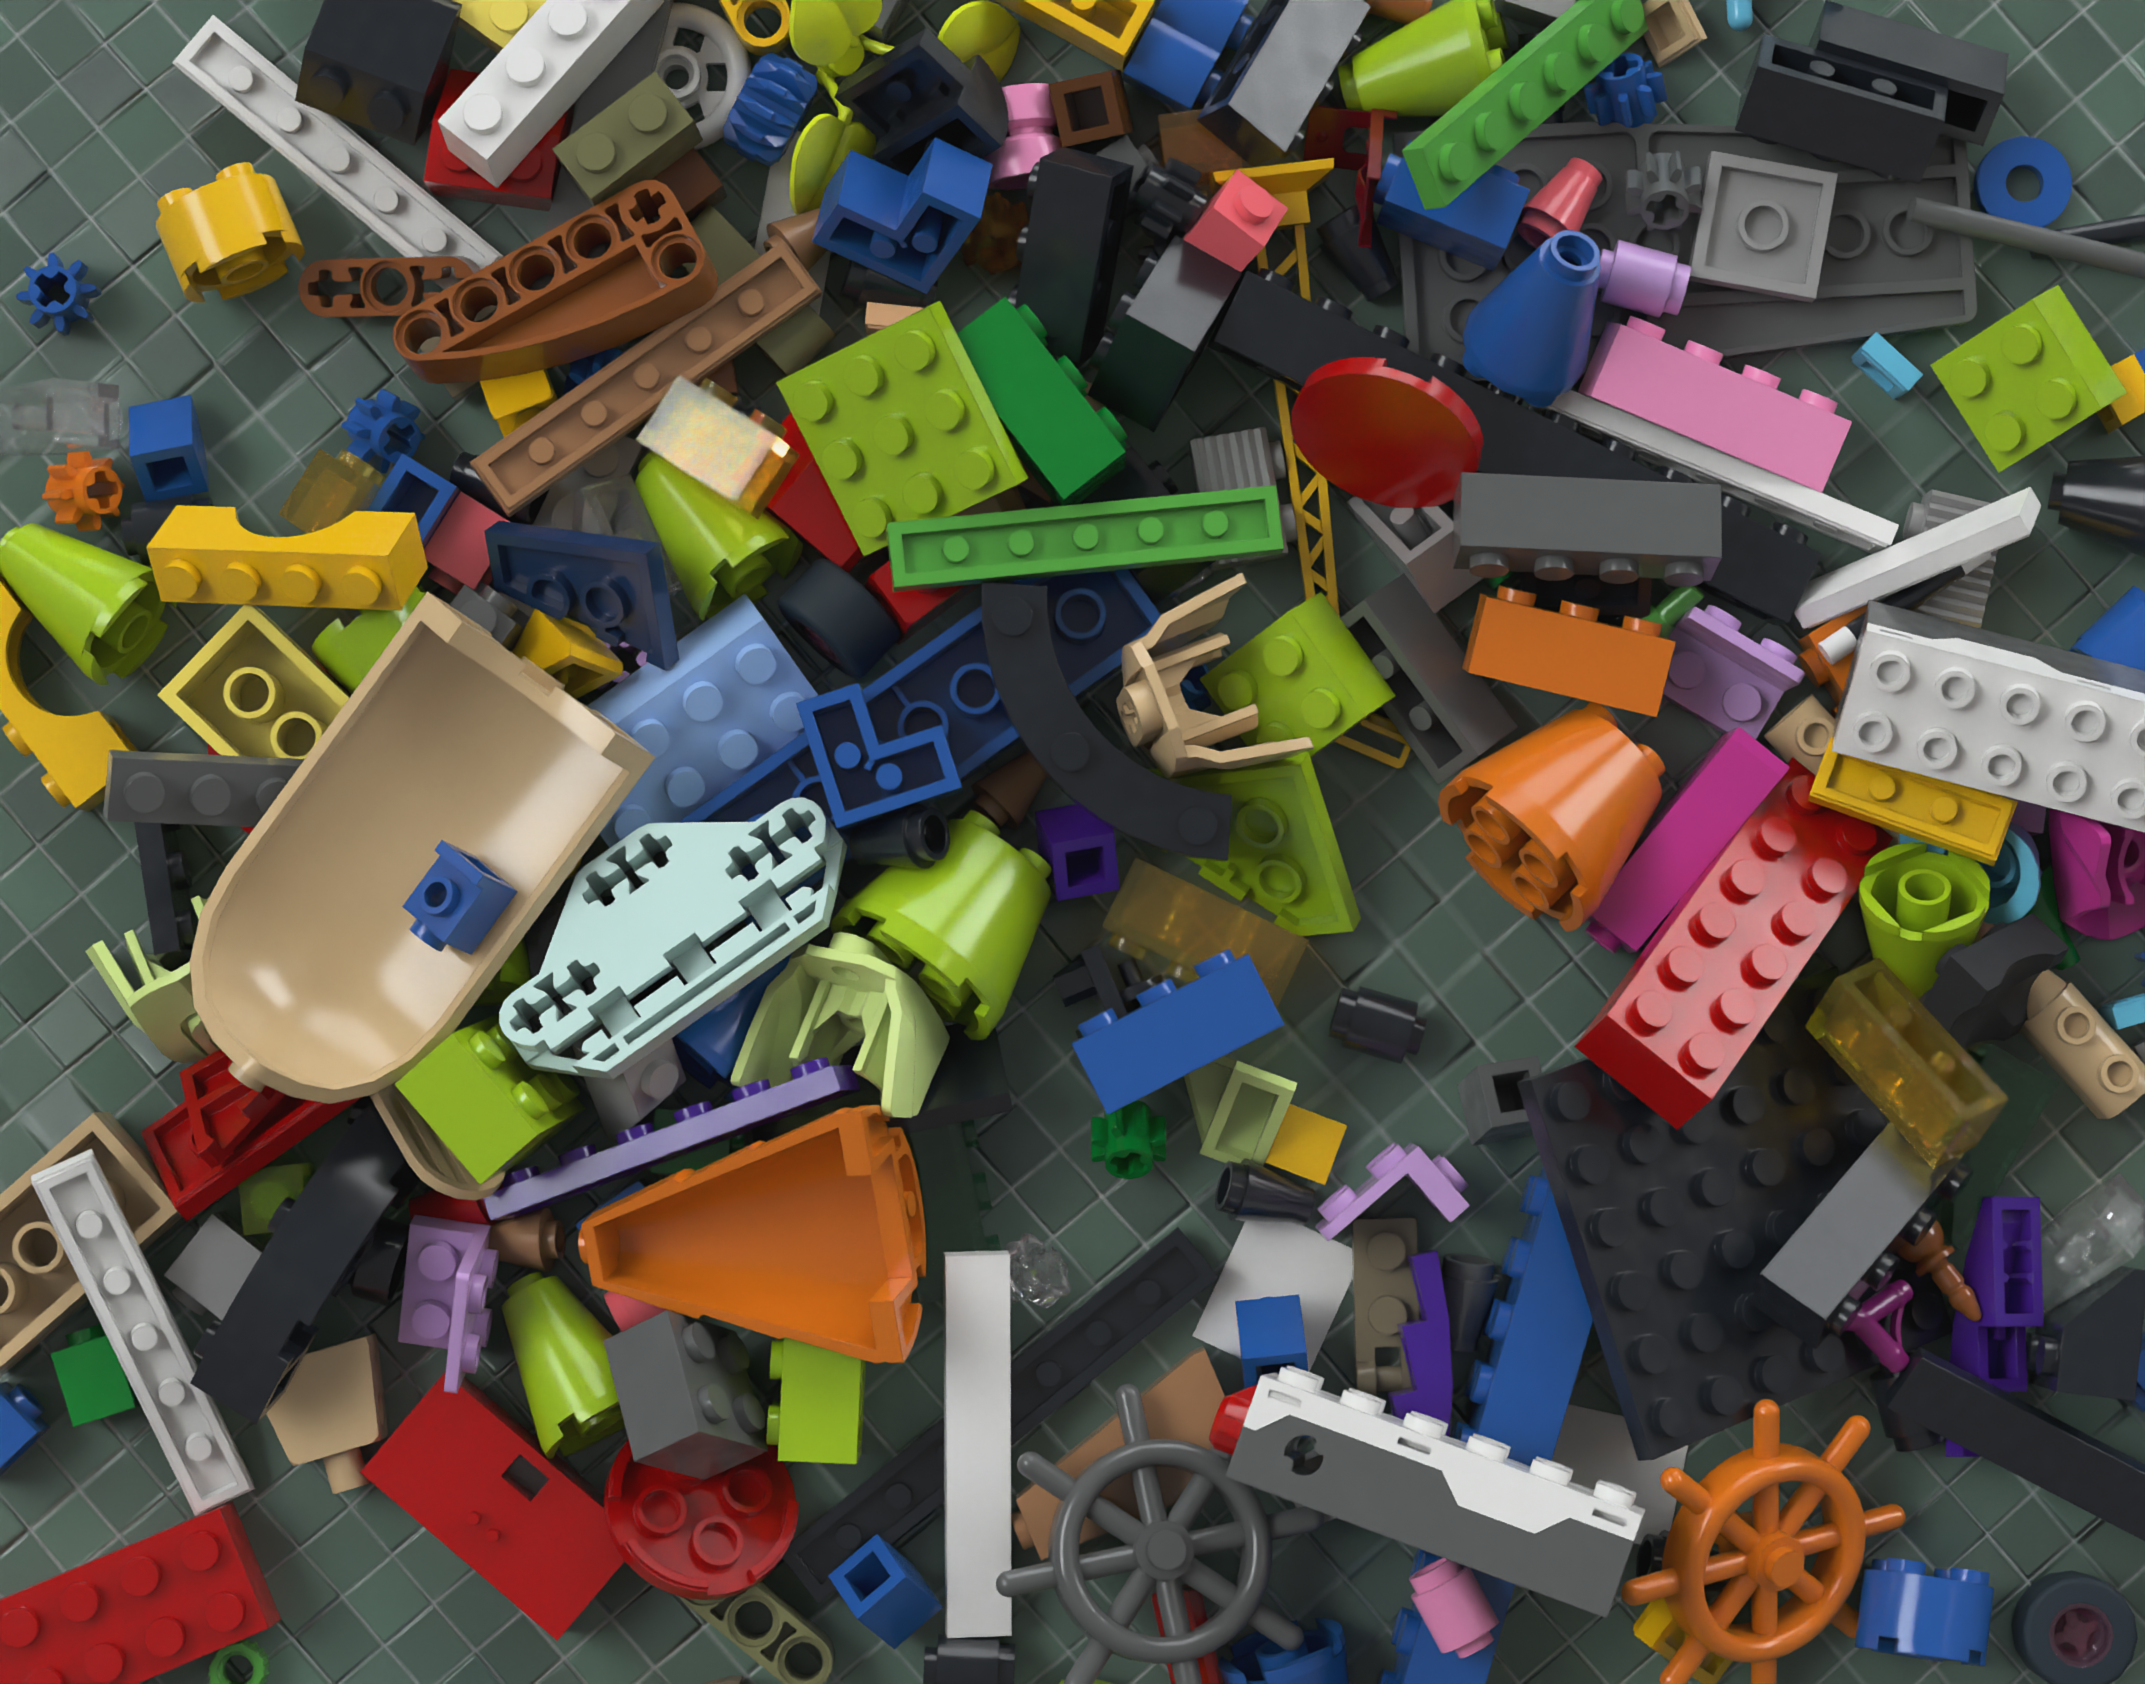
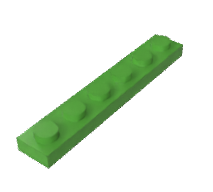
M1578 0L1406 146L1402 153L1424 209L1444 208L1646 33L1649 28L1644 17L1641 1Z
M1276 485L887 523L886 526L893 592L1281 554L1284 550Z

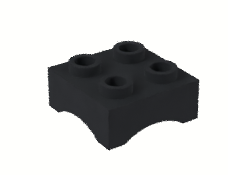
M2034 913L2008 926L2004 922L1996 924L1981 940L1968 947L1963 943L1957 944L1937 963L1935 972L1939 976L1933 987L1924 993L1912 1007L1910 1014L1914 1017V1020L1901 1043L1938 1077L1952 1069L1961 1051L1966 1047L1981 1041H2005L2020 1032L2027 1020V1001L2034 981L2043 971L2061 963L2070 947Z

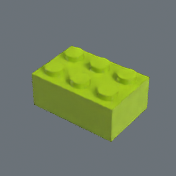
M499 1013L449 1035L394 1084L480 1185L531 1157L586 1109L576 1098L580 1091L569 1074L535 1070L525 1063L513 1043L503 1033L499 1024Z

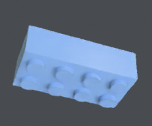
M746 594L677 641L679 660L666 671L646 663L587 705L590 709H595L602 713L655 756L653 762L599 833L609 848L648 823H678L805 732L796 703L816 697L818 694Z

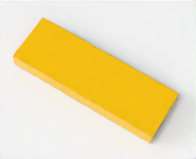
M1831 736L1811 788L1808 801L1994 867L2017 806V801L1983 790L1832 752L1833 737Z

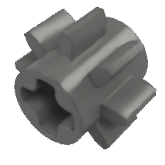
M1675 151L1673 154L1645 153V160L1641 163L1638 171L1626 170L1625 180L1628 193L1625 197L1627 215L1635 216L1641 213L1643 220L1647 223L1648 231L1653 229H1682V223L1688 217L1689 212L1701 213V169L1699 166L1686 169L1679 151Z

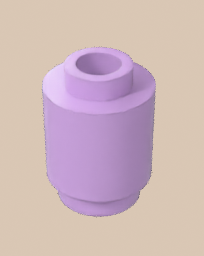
M1618 239L1614 251L1602 249L1599 262L1601 270L1598 288L1602 289L1600 301L1658 318L1661 317L1662 312L1677 316L1686 293L1691 266L1678 263L1677 255Z

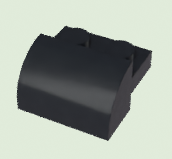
M927 28L842 80L834 97L843 106L849 107L853 111V115L879 139L872 157L879 163L907 176L910 175L935 137L982 159L1002 147L1008 130L1009 118L1005 96L999 81L989 65L979 54L963 63Z

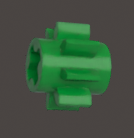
M1136 1100L1108 1115L1104 1111V1118H1091L1092 1162L1105 1161V1168L1111 1175L1121 1179L1140 1178L1152 1170L1153 1160H1166L1165 1116L1152 1117V1111L1146 1103Z

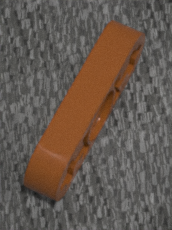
M464 256L326 259L315 261L305 268L299 279L298 291L304 306L311 313L320 317L402 316L409 309L420 304L422 297L427 300L441 292H424V280L448 278L451 274V267H454L455 276L459 279H465L481 269L473 260ZM419 266H424L425 268L423 275L419 270ZM358 267L363 268V272H362V275H361V276H360V273H359V271H358ZM387 268L397 269L404 275L407 281V294L397 305H390L384 302L377 292V279ZM329 270H331V276L334 281H360V293L336 295L333 298L332 306L329 295L319 294L318 282L328 280ZM361 298L363 299L365 307L360 306Z

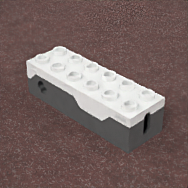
M1869 600L1835 717L1832 752L2145 832V671Z
M1287 1365V1368L1281 1367L1279 1374L1274 1372L1261 1375L1258 1384L1223 1398L1210 1431L1209 1441L1213 1449L1232 1456L1225 1477L1604 1618L1608 1617L1646 1510L1633 1504L1636 1492L1601 1479L1596 1483L1595 1489L1570 1481L1574 1470L1567 1466L1538 1456L1533 1459L1531 1466L1507 1458L1511 1447L1504 1443L1475 1433L1473 1436H1469L1468 1442L1465 1443L1445 1435L1449 1424L1416 1411L1406 1413L1404 1420L1383 1412L1387 1401L1353 1388L1343 1390L1342 1396H1337L1321 1390L1325 1378ZM1303 1435L1314 1438L1316 1440L1314 1451L1323 1455V1463L1318 1470L1305 1467V1455L1297 1451V1444Z

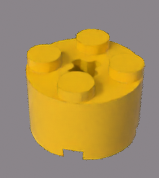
M249 162L237 163L224 168L216 175L217 181L195 190L191 188L176 189L165 194L157 201L161 214L156 221V229L182 291L189 301L206 303L202 292L218 290L222 300L236 298L256 291L280 279L289 272L284 262L288 257L294 254L300 262L305 254V248L275 179L267 174L255 173L252 164Z

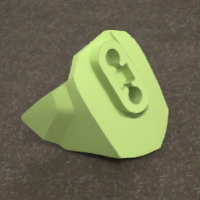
M198 895L190 900L199 919L200 913L208 899H202ZM133 929L124 933L128 952L143 985L135 991L103 940L93 944L85 951L132 1023L148 1035L165 1057L180 1063L200 1061L220 1049L213 1042L194 1008L189 962L170 972L164 969L154 954H145L142 943Z
M838 932L834 933L828 948L808 943L796 949L792 953L786 968L767 986L747 1032L730 1081L732 1085L742 1087L750 1083L769 1079L771 1088L793 1080L790 1069L806 1062L827 1057L830 1066L839 1065L844 1053L865 1037L852 1070L870 1081L880 1090L881 1111L883 1115L912 1118V1116L918 1115L950 1036L939 1014L922 988L909 975L895 967L884 953L870 941L850 933Z

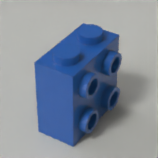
M1390 153L1371 201L1382 205L1377 224L1494 271L1507 248L1530 189L1518 185L1520 177L1516 173L1494 164L1444 208L1425 210L1404 156L1401 158Z

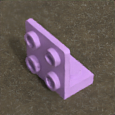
M1708 605L1705 611L1693 607L1675 623L1676 627L1669 636V639L1676 641L1662 697L1723 734L1740 727L1756 740L1783 693L1799 685L1806 673L1793 665L1797 656L1781 644L1771 639L1763 638L1759 645L1739 633L1738 630L1742 623L1724 610L1713 605Z
M414 1215L409 1228L398 1342L448 1349L444 1392L458 1393L465 1374L476 1373L481 1347H487L493 1312L492 1309L484 1308L487 1289H493L499 1251L488 1249L490 1225Z

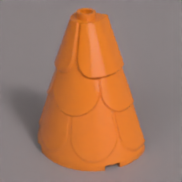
M863 1105L855 1108L844 1107L767 1142L759 1140L699 1170L692 1168L683 1169L593 1212L581 1224L578 1238L580 1257L589 1266L592 1286L695 1319L706 1315L777 1339L787 1337L875 1364L882 1362L904 1363L914 1345L923 1310L920 1303H911L912 1292L918 1286L917 1277H926V1232L919 1179L914 1159L902 1128H888L884 1121H889L890 1116L883 1115L880 1105Z

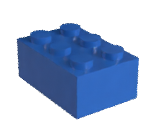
M1230 948L1193 966L1199 978L1176 989L1172 979L1169 978L1136 995L1141 1007L1118 1019L1113 1008H1110L1078 1025L1083 1037L1073 1041L1072 1046L1107 1115L1285 1025L1249 954H1244L1235 959Z

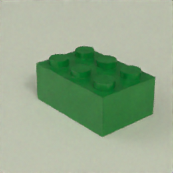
M1005 296L957 333L1017 456L1056 506L1080 503L1124 469L1126 458L1124 448L1127 447L1124 440L1128 438L1126 432L1105 406L1098 412H1095L1085 399L1087 396L1085 388L1088 387L1085 379L1067 356L1063 355L1057 361L1045 348L1048 345L1045 339L1048 333L1025 303L1018 309H1015Z

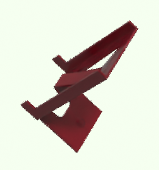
M1317 106L1309 111L1303 161L1334 158V168L1358 170L1355 198L1360 214L1358 247L1371 248L1374 204L1371 200L1374 195V186H1377L1381 177L1384 118L1396 120L1397 111L1371 109V112ZM1347 128L1369 129L1368 140H1366L1365 145L1367 154L1344 150L1343 138Z

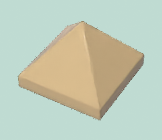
M1648 0L1642 4L1644 17L1649 28L1643 34V37L1659 68L1666 66L1707 39L1689 0Z

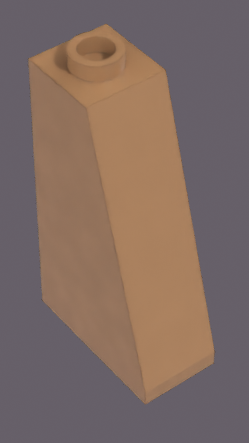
M1204 1346L1189 1352L1140 1393L1150 1439L1182 1440L1210 1449L1212 1446L1209 1441L1210 1431L1225 1395ZM1118 1412L1055 1462L1054 1465L1075 1478L1098 1457L1125 1445ZM1156 1466L1166 1508L1176 1503L1193 1475L1175 1468ZM1128 1472L1115 1479L1099 1495L1138 1520L1140 1519L1131 1472ZM1031 1482L1016 1494V1502L1020 1510L1011 1513V1522L1022 1548L1026 1550L1035 1546L1040 1559L1043 1560L1048 1558L1050 1528L1060 1500L1034 1482ZM1085 1517L1079 1544L1105 1534L1108 1531Z

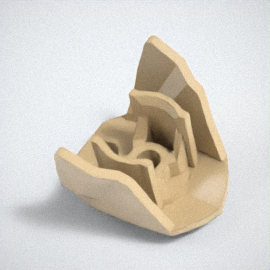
M1239 573L1163 613L1145 636L1124 645L1122 648L1121 663L1124 687L1116 699L1121 722L1134 747L1140 746L1166 779L1211 768L1234 769L1292 758L1314 748L1310 737L1279 742L1271 741L1226 751L1206 748L1257 728L1259 712L1256 704L1224 716H1218L1189 709L1182 695L1180 683L1189 670L1221 658V649L1230 645V640L1227 634L1224 635L1219 632L1188 645H1182L1209 630L1223 618L1229 598L1247 584L1243 573Z

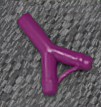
M1901 1279L1886 1285L1883 1290L1862 1302L1860 1312L1847 1329V1331H1853L1878 1357L1881 1364L1894 1373L1904 1370L1910 1361L1908 1354L1902 1347L1901 1319L1904 1306L1912 1299L1913 1291L1909 1283ZM1892 1313L1889 1335L1878 1321Z

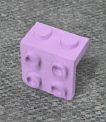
M1393 1142L1366 1165V1169L1372 1176L1359 1188L1353 1191L1345 1184L1317 1208L1324 1218L1315 1227L1327 1241L1331 1240L1405 1175L1439 1215L1451 1223L1470 1206L1460 1194L1469 1185L1444 1156L1438 1155L1431 1161L1419 1146L1410 1142L1402 1149L1399 1144Z

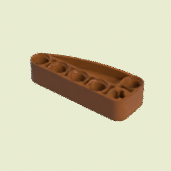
M643 180L634 183L409 309L396 322L392 338L396 350L419 379L427 383L475 382L522 375L567 364L617 347L657 330L710 301L717 290L719 278L716 268L674 193L666 184L657 180ZM659 214L661 218L657 222L650 224L648 220ZM611 243L607 252L602 256L594 259L586 258L590 249L595 245ZM687 262L696 263L693 271L686 277L680 279L671 278L673 271L679 265ZM546 274H554L552 281L545 288L530 290V287L537 278ZM491 305L497 306L494 315L488 320L474 322L476 315L483 308ZM441 337L437 347L431 352L418 354L419 348L427 339Z

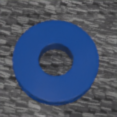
M2029 136L2013 137L1997 144L1981 160L1974 177V195L1982 213L2042 228L2052 223L2064 211L2072 191V176L2063 155L2050 143ZM2025 168L2037 176L2040 190L2036 199L2029 202H2021L2014 199L2008 193L2006 178L2011 170Z

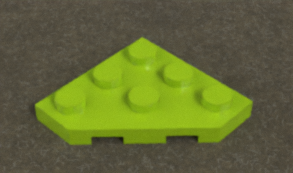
M1304 752L1287 759L1234 769L1211 768L1168 779L1190 788L1232 795L1228 861L1221 862L1187 857L1202 867L1198 872L1200 876L1239 901H1242L1245 896L1275 914L1277 918L1274 924L1294 937L1354 932L1361 920V916L1309 752ZM1158 768L1147 769L1153 772L1154 774L1165 778V776L1159 771Z

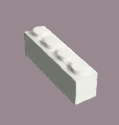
M547 0L438 120L448 150L498 188L664 3V0Z

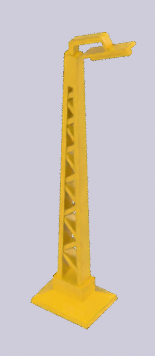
M1334 158L1238 169L1288 208L1274 231L1293 229L1295 249L1274 272L1284 276L1296 263L1299 296L1311 302L1304 227H1308L1310 224L1307 193L1328 180L1334 168ZM1237 169L1213 172L1209 183L1211 193L1216 194ZM1264 246L1255 256L1257 273H1259L1261 268L1268 269L1266 248ZM1273 379L1290 500L1296 522L1298 537L1296 542L1305 601L1315 596V584L1326 592L1325 598L1340 617L1327 479L1313 468L1301 453L1299 447L1293 442L1294 436L1290 422L1286 385ZM1288 387L1292 392H1294L1298 396V391ZM1296 458L1315 472V476L1302 493L1300 492ZM1316 488L1320 520L1303 509L1304 504ZM1305 524L1321 534L1320 539L1310 554ZM1321 551H1323L1325 578L1311 568ZM1372 713L1368 720H1363L1359 725L1404 744L1399 759L1344 735L1334 741L1396 769L1404 766L1411 747L1389 718L1377 713Z

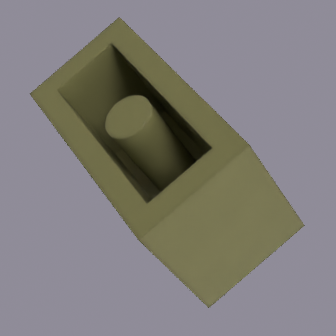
M654 71L552 150L564 170L591 205L595 206L634 183L652 180L702 142L703 139L695 121L658 73Z

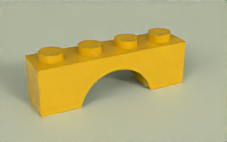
M176 505L146 547L161 602L401 611L428 568L415 513L354 511L341 521L316 532L291 537H268L254 534L244 529L239 523L236 507Z
M0 576V710L9 720L2 729L10 742L24 757L34 753L47 770V773L40 778L42 783L63 808L72 803L76 809L89 812L104 801L109 750H138L111 715L101 711L78 716L56 715L45 709L31 695L21 673L20 649L24 634L34 615Z

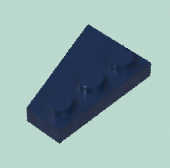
M497 521L484 531L495 590L558 620L568 615L596 628V638L617 647L622 642L638 648L647 653L646 662L665 671L679 660L660 542Z

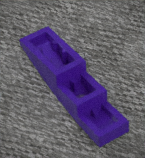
M1983 1197L1962 1274L1965 1279V1285L1970 1286L1975 1293L1982 1317L1979 1321L1974 1322L1959 1311H1955L1949 1362L2007 1393L2027 1391L2026 1327H2044L2040 1197ZM1946 1438V1457H1981Z
M1428 1250L1407 1255L1422 1318L1397 1324L1412 1387L1389 1392L1387 1395L1392 1416L1404 1420L1406 1413H1411V1411L1431 1416L1449 1424L1445 1435L1450 1437L1453 1393L1450 1322L1438 1252L1436 1250Z

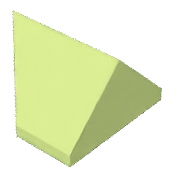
M1222 1056L1185 1075L1184 1079L1202 1143L1199 1154L1223 1163L1228 1161L1241 1163L1243 1159L1247 1158L1263 1166L1294 1095L1297 1083L1226 1056Z

